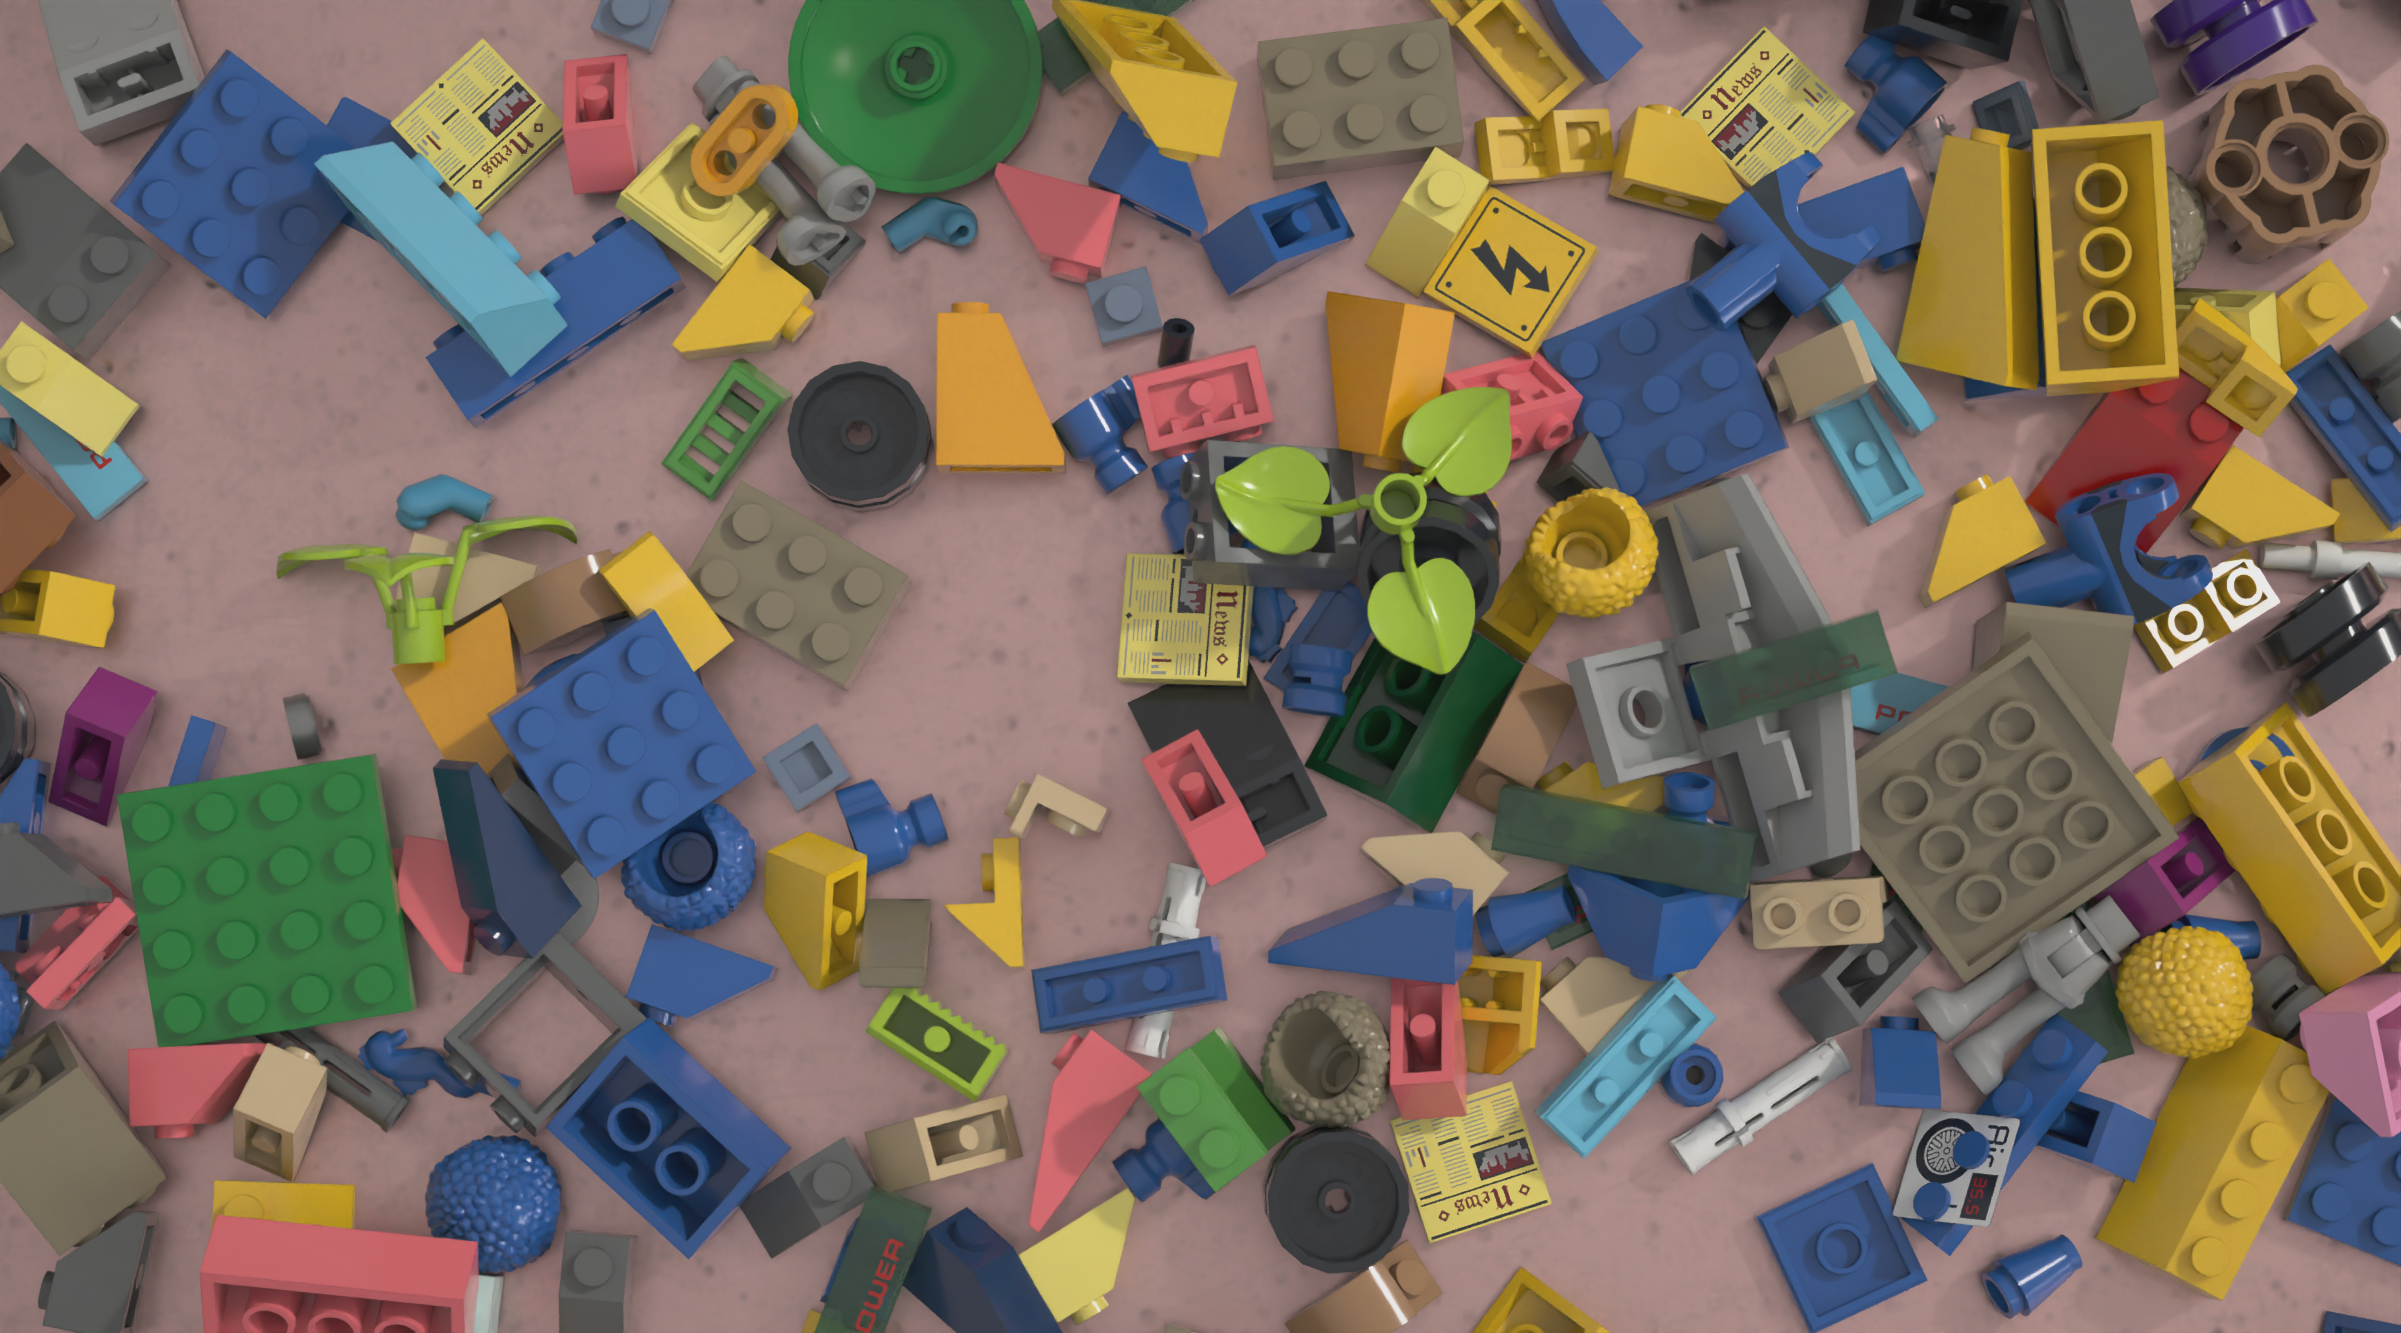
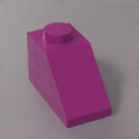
M98 667L65 713L48 800L49 803L107 827L118 806L117 795L124 793L148 738L158 691Z
M2196 818L2177 831L2179 839L2094 896L2100 902L2110 895L2140 934L2139 938L2129 944L2130 947L2184 916L2236 871L2226 860L2223 848L2201 818Z

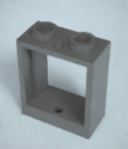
M2028 0L2053 79L2101 124L2109 120H2121L2130 117L2139 110L2140 106L2159 98L2130 0Z
M1207 440L1184 463L1180 475V492L1182 498L1188 500L1190 523L1187 525L1184 535V552L1187 560L1192 561L1194 583L1339 591L1357 574L1359 540L1356 511L1335 517L1320 516L1322 524L1321 535L1317 544L1311 549V552L1279 555L1262 549L1230 547L1228 518L1219 503L1215 491V481L1218 476L1232 470L1258 452L1273 447H1296L1314 455L1324 466L1329 477L1330 490L1323 504L1332 505L1355 499L1352 451L1337 448Z
M557 932L533 959L524 958L444 1037L443 1048L450 1055L443 1061L451 1072L466 1086L471 1088L478 1081L496 1099L489 1107L508 1128L518 1133L524 1127L536 1137L617 1043L647 1018ZM547 969L612 1034L535 1109L470 1044Z

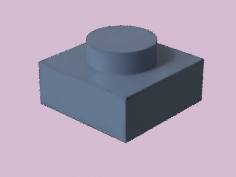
M601 0L591 29L596 34L652 55L674 0Z
M1146 266L1085 283L1102 347L1163 331L1162 320Z
M817 723L762 757L798 813L852 779Z

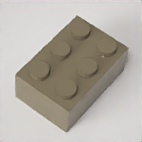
M1448 18L1258 41L1257 61L1273 180L1427 161L1435 147L1451 157L1461 156L1464 137Z
M742 480L739 482L686 573V576L719 619L848 693L912 584L909 576Z

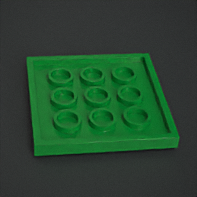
M376 754L117 795L158 1047L195 1045L402 1013L417 1009Z

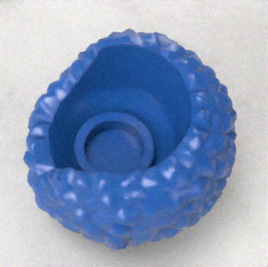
M709 803L623 860L621 882L625 887L624 895L627 899L632 900L636 909L642 911L645 916L650 917L654 923H663L667 928H673L678 931H694L695 928L704 929L705 926H712L718 923L720 919H725L729 915V911H735L739 906V902L744 900L746 893L752 886V880L755 878L756 842L750 837L748 829L742 826L740 821L731 812H728L725 807Z
M487 1135L482 1139L472 1140L470 1143L459 1147L453 1153L445 1156L435 1165L433 1171L430 1172L425 1194L427 1225L431 1229L433 1237L478 1242L479 1272H512L517 1268L524 1267L527 1263H534L538 1257H541L550 1248L556 1232L555 1227L558 1222V1216L561 1212L560 1193L562 1187L557 1182L558 1175L555 1172V1168L550 1165L546 1153L540 1151L538 1146L531 1145L527 1139H521L516 1135L509 1137L506 1135L498 1137Z

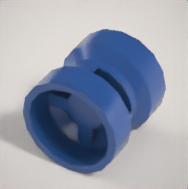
M1291 644L1288 665L1293 670L1292 683L1284 689L1282 708L1305 714L1344 717L1347 696L1342 691L1343 678L1351 672L1353 652L1319 645Z

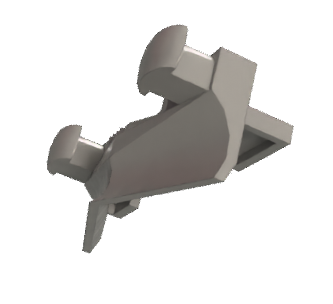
M1749 473L1733 478L1714 479L1704 486L1703 489L1645 511L1649 522L1653 525L1655 536L1658 538L1657 550L1659 554L1656 560L1655 571L1675 637L1584 657L1566 664L1601 786L1604 789L1712 761L1748 884L1808 866L1811 867L1812 874L1818 877H1833L1848 866L1852 852L1861 850L1849 667L1840 668L1838 664L1840 657L1849 655L1848 649ZM1849 658L1843 660V664L1849 663ZM1719 659L1735 715L1705 732L1697 734L1678 665ZM1827 661H1834L1837 675L1824 680H1817L1814 666ZM1753 665L1760 670L1764 681L1775 677L1778 678L1781 687L1780 693L1765 697V694L1774 692L1777 688L1774 687L1761 691L1758 687L1761 699L1752 696L1746 698V704H1742L1739 689L1756 684L1752 672ZM1825 665L1818 669L1820 676H1826L1833 672L1831 665ZM1805 668H1809L1813 679L1812 683L1791 690L1785 689L1782 675L1786 676L1788 685L1793 686L1796 684L1793 672L1797 671L1800 682H1806L1808 678ZM1775 682L1764 684V688L1775 685ZM1747 689L1743 693L1745 695L1754 692V689ZM1633 699H1636L1644 710V726L1635 718L1632 707Z

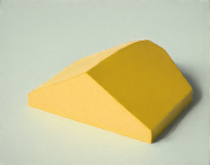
M1472 955V963L1458 980L1467 1055V1072L1501 1075L1535 1049L1542 961Z

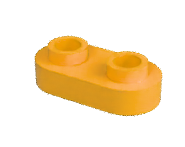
M760 84L740 91L693 148L690 165L692 175L697 184L704 191L715 196L732 195L749 188L796 131L798 110L792 96L785 89L775 84ZM765 105L772 107L775 112V122L772 127L768 126L762 117ZM727 151L731 152L736 158L737 166L733 173L729 172L724 165V156Z

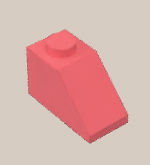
M627 54L564 61L562 132L574 195L584 193L603 195L616 193L625 189L637 177L638 151Z
M997 163L994 174L996 185L1042 263L1051 265L1049 273L1078 283H1086L1088 275L1102 278L1122 206L1121 195Z
M1198 729L1141 759L1184 842L1210 887L1267 857L1242 803Z
M405 835L403 849L394 847L392 851L401 908L449 972L471 975L476 942L473 930L476 926L461 908L448 841Z
M1391 977L1390 1088L1403 1120L1467 1116V1055L1458 981L1455 985Z
M267 1043L128 1049L129 1127L154 1126L155 1139L194 1137V1124L219 1123L238 1101Z

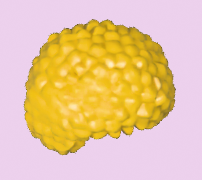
M1609 487L1583 490L1581 494L1568 497L1566 501L1557 502L1555 507L1547 508L1544 514L1538 517L1535 522L1536 525L1531 529L1530 536L1525 540L1527 548L1523 552V572L1544 602L1551 605L1558 613H1566L1584 618L1589 617L1591 619L1605 615H1616L1622 608L1631 607L1634 598L1642 595L1644 588H1647L1652 574L1655 572L1656 560L1659 554L1657 550L1658 538L1655 536L1653 525L1649 522L1646 512L1638 505L1634 497H1629L1627 494Z
M2183 926L2180 929L2170 928L2166 933L2157 932L2153 936L2143 938L2140 943H2135L2130 948V953L2123 955V963L2117 968L2116 984L2118 987L2115 995L2119 1000L2118 1008L2125 1015L2128 1026L2143 1044L2148 1047L2152 1046L2164 1054H2174L2178 1057L2195 1059L2199 1056L2207 1055L2211 1051L2217 1053L2232 1047L2234 1041L2244 1033L2246 1025L2252 1019L2253 997L2251 994L2253 992V985L2250 981L2251 974L2246 969L2247 965L2242 958L2239 948L2230 941L2229 937L2224 936L2223 933L2208 931L2199 926L2195 928L2191 926Z

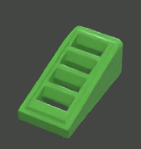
M739 358L733 361L661 464L711 501L715 500L775 420L792 394L745 359ZM739 383L766 402L760 411L733 391ZM723 404L750 423L745 432L718 413ZM707 425L735 445L730 454L702 434ZM692 445L721 466L715 475L686 455Z

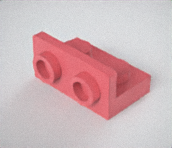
M1255 345L1131 375L1147 447L1150 452L1162 449L1164 458L1195 452L1200 448L1199 440L1221 434L1224 435L1225 441L1233 442L1259 436L1262 434L1260 425L1274 421Z
M1538 351L1532 359L1525 354H1520L1444 374L1440 394L1441 396L1452 391L1471 387L1506 389L1510 395V427L1512 437L1510 461L1545 450H1554L1563 445L1573 431V421L1583 399V396Z
M99 876L97 878L112 889L113 902L67 909L15 963L16 971L31 984L26 992L44 1009L61 1011L139 930L135 903L106 876Z

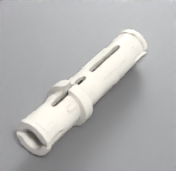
M1171 862L1168 863L1165 887L1157 917H1151L1148 930L1153 931L1150 947L1199 937L1200 929L1195 928L1202 893L1206 884V879L1200 869ZM1175 1011L1133 1018L1124 1050L1165 1059Z
M1831 1037L1825 1039L1731 1102L1724 1098L1715 1104L1716 1112L1678 1137L1669 1140V1143L1686 1170L1691 1175H1694L1699 1169L1737 1144L1744 1148L1753 1142L1752 1134L1797 1106L1830 1082L1850 1072L1852 1066L1838 1043Z

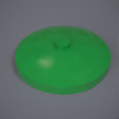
M806 0L797 17L790 40L788 76L791 95L796 103L798 116L806 132L839 165H857L874 180L875 187L903 194H931L952 190L975 181L995 168L997 163H1001L1014 150L1030 126L1038 106L1043 82V53L1036 23L1024 0Z

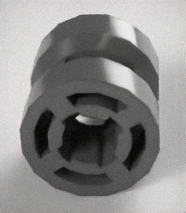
M2285 953L2274 957L2250 978L2253 985V992L2251 994L2253 997L2252 1011H2261L2269 1020V1030L2277 1038L2286 1042L2300 1033L2301 1021L2299 1013L2326 997L2316 985H2306L2298 977V966Z

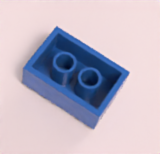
M650 1017L617 1043L545 1127L687 1259L691 1258L717 1234L791 1150V1147Z

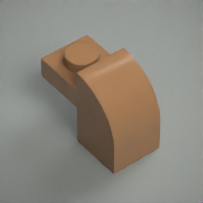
M610 549L579 558L547 571L500 596L524 656L568 645L603 626V623L630 616L598 571L621 552L612 554Z
M1526 662L1456 793L1513 823L1577 706L1573 687Z
M1405 1240L1392 1248L1382 1260L1369 1265L1351 1279L1327 1292L1284 1324L1290 1333H1392L1415 1317L1417 1312L1442 1295L1443 1292L1409 1241Z

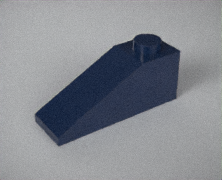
M441 759L433 767V773L461 908L476 926L473 930L474 935L486 950L497 956L506 955L533 959L582 905L477 762Z
M968 1207L926 1231L902 1285L956 1333H1062L1014 1247Z

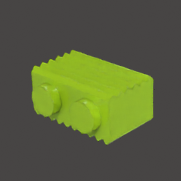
M892 988L865 1031L974 1102H977L1008 1054L1006 1044L997 1045L996 1038L993 1036L986 1038L985 1031L982 1029L975 1031L974 1023H964L963 1016H954L952 1009H943L941 1002H932L931 996L928 994L921 995L919 988Z

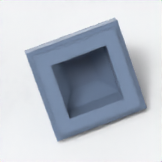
M2024 80L2017 81L1973 101L1981 129L2010 134L2009 148L2022 150L2031 146L2032 129H2039Z

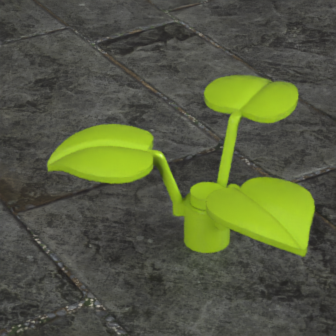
M1495 387L1465 388L1443 394L1422 405L1409 419L1403 432L1401 446L1405 457L1414 465L1425 470L1421 475L1414 477L1405 473L1391 474L1378 484L1373 495L1361 494L1359 498L1332 505L1323 504L1330 490L1328 474L1324 466L1314 455L1296 447H1273L1258 452L1237 467L1217 477L1215 491L1228 520L1249 542L1273 554L1295 555L1312 549L1317 544L1321 535L1322 524L1320 516L1335 517L1362 509L1369 510L1372 521L1380 530L1388 534L1399 535L1402 563L1405 572H1393L1383 576L1371 592L1367 604V619L1374 637L1382 647L1394 656L1437 675L1447 674L1456 666L1467 649L1474 626L1475 599L1473 589L1463 570L1451 560L1435 558L1417 568L1413 545L1415 535L1412 529L1417 525L1426 508L1427 496L1424 486L1428 485L1434 477L1438 485L1446 493L1457 497H1471L1483 494L1492 489L1501 480L1509 465L1512 451L1510 395L1506 389Z
M526 515L505 517L463 526L455 558L431 553H406L390 558L380 556L388 555V548L364 544L314 545L297 548L278 555L276 573L277 578L280 579L288 572L317 560L335 558L346 560L343 561L345 570L358 571L373 578L386 615V628L392 630L394 664L446 661L443 625H454L453 608L467 556L473 544L511 530L550 532L561 535L577 544V531L570 522L550 516ZM433 566H452L440 610H436L435 597L415 598L411 572ZM400 580L403 599H396L395 606L388 586L391 587Z

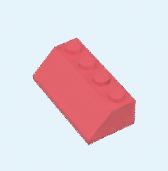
M216 1215L200 1269L204 1333H474L479 1290L478 1242Z

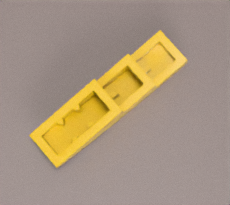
M1420 0L1437 19L1448 18L1450 34L1536 122L1585 80L1518 0Z

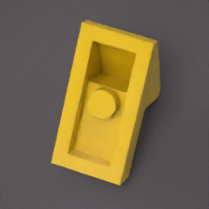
M1019 837L993 838V853H981L982 890L983 892L994 891L995 903L944 905V907L1012 969L1025 968L1021 841Z

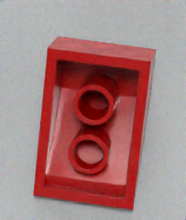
M2179 368L2178 379L2104 393L2024 502L2026 506L2061 531L2055 517L2056 511L2069 500L2104 485L2153 473L2171 475L2180 492L2179 499L2166 510L2157 513V518L2145 525L2138 534L2135 545L2138 549L2147 553L2214 470L2244 427L2208 404L2206 400L2211 389L2181 368Z

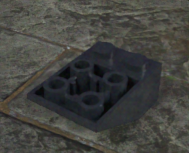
M1870 0L1862 33L1970 70L2009 61L2023 0Z
M1249 659L1246 686L1165 684L1128 702V706L1151 753L1197 729L1199 730L1242 803L1264 850L1326 820L1328 816Z

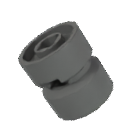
M2401 311L2341 350V353L2360 380L2374 381L2376 385L2371 397L2392 423L2401 418Z

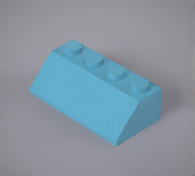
M388 142L323 155L314 163L356 220L510 377L568 326L554 307V304L561 299L555 288L536 269L526 276L515 265L522 257L499 231L495 230L487 237L477 227L483 218L460 192L457 191L448 198L438 188L445 180L421 153L410 159L394 142Z

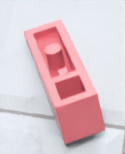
M1092 1029L1084 1040L1073 1033L1051 1063L1060 1070V1073L1052 1085L1029 1219V1226L1038 1233L1047 1224L1139 1098L1141 1093L1136 1087L1153 1075Z

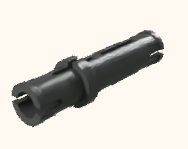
M315 1026L285 1030L286 1033L316 1053L315 1057L319 1060L321 1066L326 1067L325 1064H331L371 1094L369 1096L364 1095L327 1068L326 1088L331 1093L378 1124L386 1133L393 1127L411 1101L407 1096H402L387 1083L364 1068L359 1062L353 1060L314 1032ZM278 1032L253 1035L263 1043H274V1046L283 1050L288 1046L299 1048Z

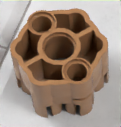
M2309 65L2298 71L2277 73L2263 79L2242 80L2235 84L2205 114L2201 122L2208 124L2201 132L2204 150L2201 160L2189 172L2190 176L2186 180L2192 182L2193 187L2200 193V198L2207 212L2206 218L2212 221L2222 220L2225 223L2223 233L2228 246L2239 243L2242 247L2233 255L2238 260L2247 264H2261L2267 258L2271 259L2283 249L2295 246L2312 250L2321 244L2322 250L2327 249L2361 224L2368 216L2371 208V195L2379 178L2381 160L2385 157L2389 148V134L2384 123L2378 117L2369 113L2360 99L2343 85L2340 77L2332 69L2322 65ZM2271 141H2286L2294 144L2304 153L2309 164V179L2307 182L2291 184L2281 180L2272 172L2268 163L2267 152Z

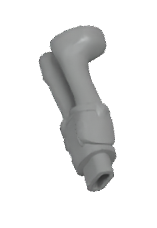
M722 56L716 59L693 86V92L704 104L702 115L712 125L740 91L750 86L760 85L751 70L739 71L727 56ZM765 105L762 117L764 122L772 127L775 122V112L772 107ZM799 117L793 136L755 180L771 197L787 219L777 235L776 243L781 255L789 264L794 266L804 265L835 247L846 234L845 228L839 221L851 222L859 219L866 213L875 195L874 180L857 165H839L806 133L799 124ZM782 150L817 189V201L778 160L777 157ZM727 151L729 163L736 169V158L731 152Z
M2108 895L2086 912L2080 906L2075 910V917L2070 916L2039 932H2026L2020 938L2017 949L1968 985L1955 991H1945L1931 986L1920 991L1912 997V1000L1935 1032L1948 1044L1965 1031L1984 1012L2030 978L2035 981L2038 986L2036 990L1990 1024L1966 1037L1951 1049L1958 1062L1984 1095H1988L2003 1080L2002 1062L2006 1054L2032 1030L2064 1008L2075 1009L2078 1005L2083 1004L2085 993L2101 978L2109 968L2110 962L2114 964L2120 962L2122 959L2118 953L2139 938L2140 934L2110 895Z

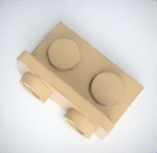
M1037 773L1032 784L1023 780L1020 781L1004 815L1014 819L1008 832L1020 838H1027L1042 807L1045 806L1050 809L1045 821L1074 836L1083 838L1087 828L1101 833L1112 810Z
M1884 875L1766 881L1750 885L1754 946L1757 949L1879 943L1884 939L1882 903L1890 900L1889 884Z

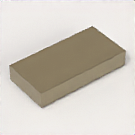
M867 899L859 964L860 986L877 988L925 987L931 925V899Z

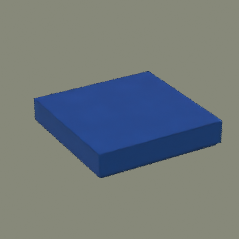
M1873 1163L1866 1164L1754 1216L1808 1333H1816L1928 1281L1899 1218L1893 1215L1894 1207Z

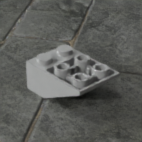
M38 0L58 75L79 132L94 146L175 117L205 78L177 0Z

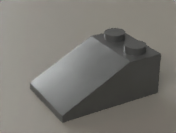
M28 143L19 150L0 172V210L14 243L13 247L0 254V288L73 351L89 361L172 265Z

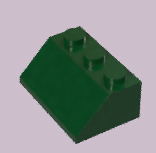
M1472 632L1467 649L1456 666L1447 674L1437 675L1394 656L1382 647L1374 637L1344 692L1347 696L1345 716L1330 717L1304 767L1381 810L1432 833L1524 665L1481 635Z

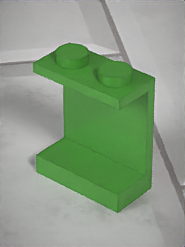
M1220 1026L1191 1048L1188 1047L1136 1087L1215 1193L1269 1153L1268 1151L1296 1130L1289 1118L1278 1111L1276 1106L1271 1103L1264 1092L1262 1082Z

